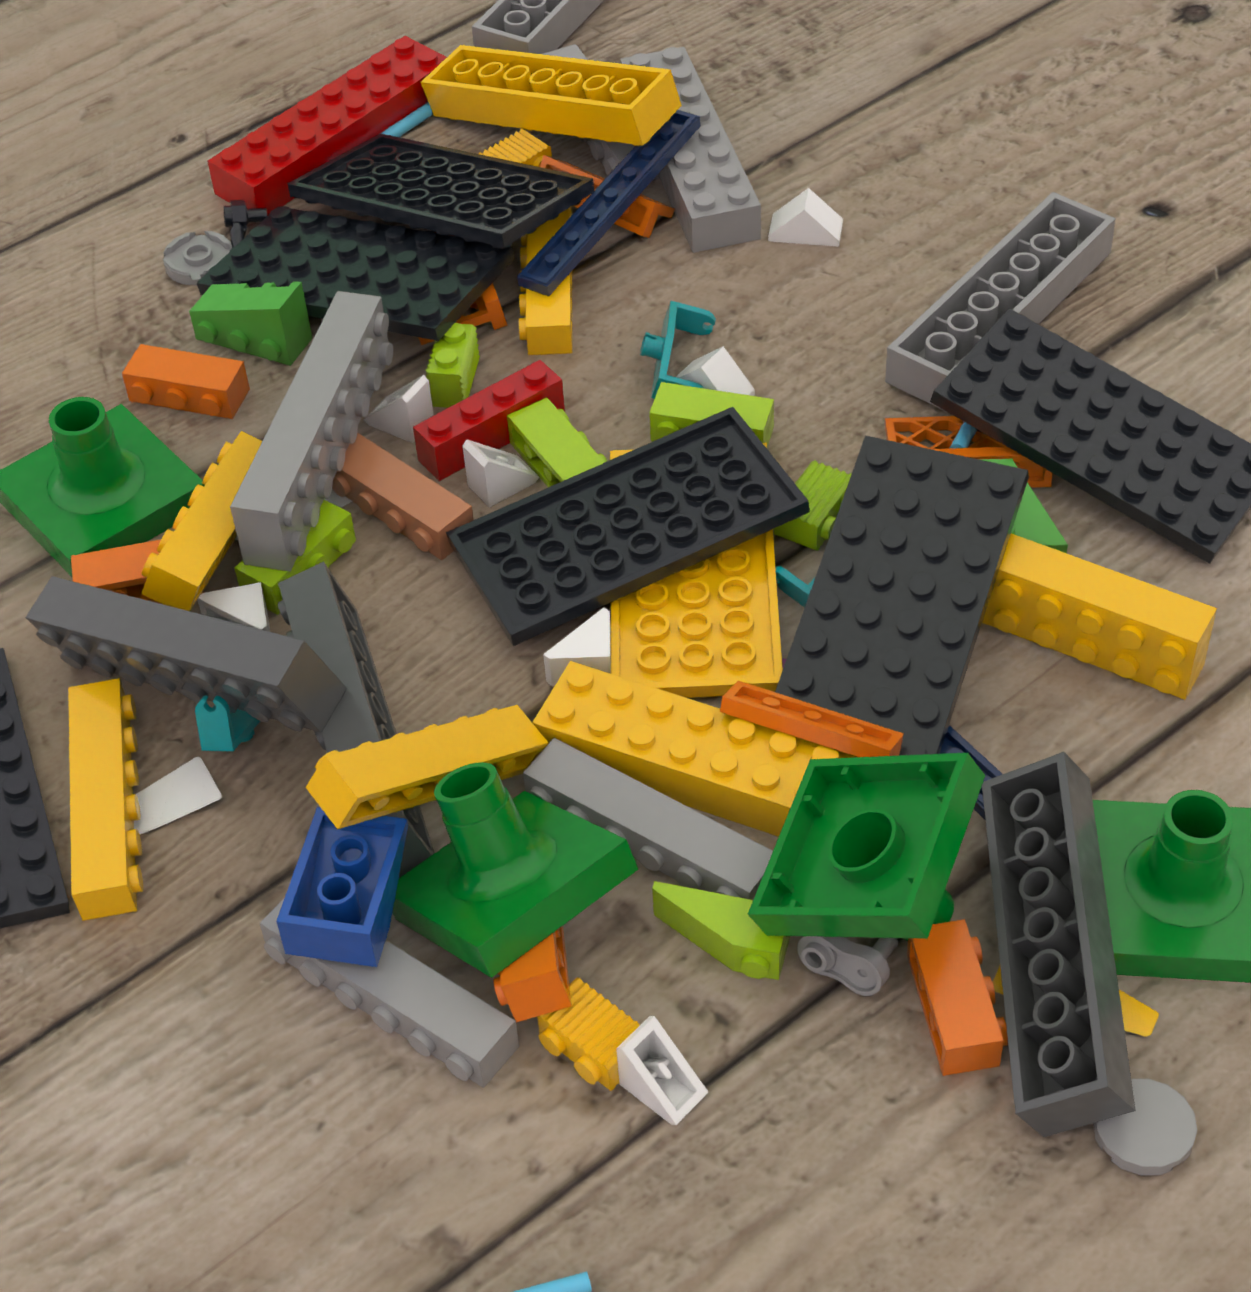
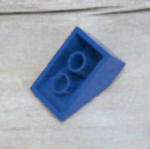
M321 807L316 808L276 921L285 954L371 967L378 966L391 923L408 829L407 819L381 816L337 829Z

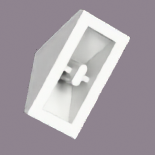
M807 188L773 213L768 241L839 247L843 218L811 189Z
M724 346L693 360L676 376L680 379L698 383L705 389L750 396L755 395V389Z
M422 375L388 395L364 419L369 426L414 443L413 426L434 416L429 380L425 375Z
M466 440L463 444L468 487L489 508L535 484L539 478L517 455L470 440Z
M261 582L205 592L198 598L202 615L270 632L268 611Z
M603 607L543 654L546 682L551 686L556 685L570 661L611 674L610 611Z
M649 1016L616 1048L619 1084L671 1125H677L708 1093V1090L655 1016Z

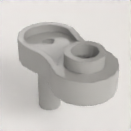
M802 936L797 944V952L803 964L814 973L834 978L856 994L872 996L883 987L890 976V968L886 959L898 946L897 938H879L872 947L854 943L845 937Z

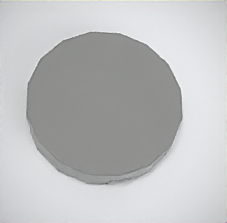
M204 231L205 235L197 236L195 232L185 233L170 242L163 252L166 274L173 281L181 284L197 285V282L209 272V269L230 252L232 248L231 242L224 235L213 231Z
M1131 1079L1136 1111L1093 1123L1095 1140L1101 1150L1104 1148L1105 1152L1111 1156V1161L1119 1168L1141 1176L1163 1175L1172 1171L1174 1166L1179 1165L1182 1161L1184 1162L1190 1156L1197 1134L1195 1113L1186 1099L1169 1085L1151 1079Z

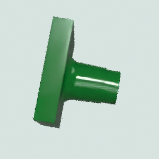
M75 397L61 402L51 411L49 425L53 434L52 442L0 470V503L72 577V555L144 543L173 527L174 521L183 506L188 509L190 508L188 501L197 484L205 485L202 484L203 480L122 404L106 412L103 404L94 398Z
M969 753L810 759L749 909L748 916L767 936L903 938L908 941V938L928 939L933 924L950 922L952 918L954 901L946 890V885L981 790L985 774Z
M484 762L472 763L450 772L436 785L434 796L442 811V819L451 842L398 879L392 913L397 921L492 978L639 869L627 839L526 791L521 792L512 799L508 789L503 786L494 765Z
M1203 790L1179 792L1172 796L1167 803L1093 800L1117 975L1251 983V808L1229 807L1217 795Z

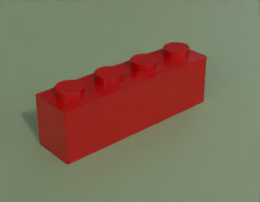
M538 360L413 426L418 461L438 481H441L465 468L463 444L466 440L495 449L508 445L510 443L508 414L544 398H548L557 409L565 411L562 379L541 360Z

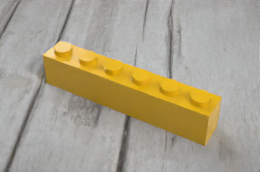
M571 207L561 212L557 218L548 220L537 227L533 233L521 237L522 246H527L520 247L521 269L526 267L572 216ZM572 271L550 296L520 287L521 292H526V294H519L520 316H526V318H519L520 340H527L528 355L573 353Z
M241 431L233 444L225 442L216 461L219 465L212 462L204 476L202 484L205 486L197 484L188 501L190 508L188 509L183 506L180 509L172 527L175 531L167 529L157 548V551L160 552L159 555L153 552L149 555L141 572L142 576L147 577L142 595L163 605L191 611L237 537L230 506L262 443L261 440Z
M120 678L68 687L71 895L82 921L135 912L137 911L136 893L143 892L142 872L140 866L135 865V856L142 855V845L139 831L134 829V821L140 820L141 814L138 797L136 794H133L132 790L133 786L139 785L137 765L135 760H131V753L138 751L135 729L133 726L130 727V720L136 719V707L133 695H125Z
M518 705L499 710L492 708L484 714L469 718L462 716L454 722L439 726L432 724L423 730L409 734L398 733L390 739L375 743L368 741L349 750L341 752L337 750L330 751L318 760L315 765L316 771L305 788L335 827L341 829L436 800L434 789L438 782L450 772L468 764L490 763L495 766L501 780L523 774L549 742Z

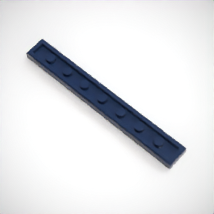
M677 110L670 117V120L646 144L635 146L517 275L518 285L550 296L700 128V116Z

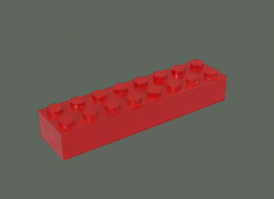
M407 36L397 39L388 47L372 55L358 66L348 70L347 73L326 84L317 92L299 101L287 111L274 117L268 123L209 159L207 162L215 195L229 203L230 200H245L247 209L266 208L268 216L273 209L278 206H284L295 199L290 197L287 183L377 136L426 104L428 100L421 81L447 57Z

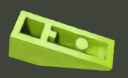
M654 881L652 887L654 916L732 971L743 973L755 979L770 978L779 980L790 936H767L748 916L753 900Z

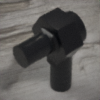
M230 200V206L223 207L225 227H232L230 230L232 248L245 238L244 233L247 232L248 223L262 222L267 217L266 208L247 209L245 200Z

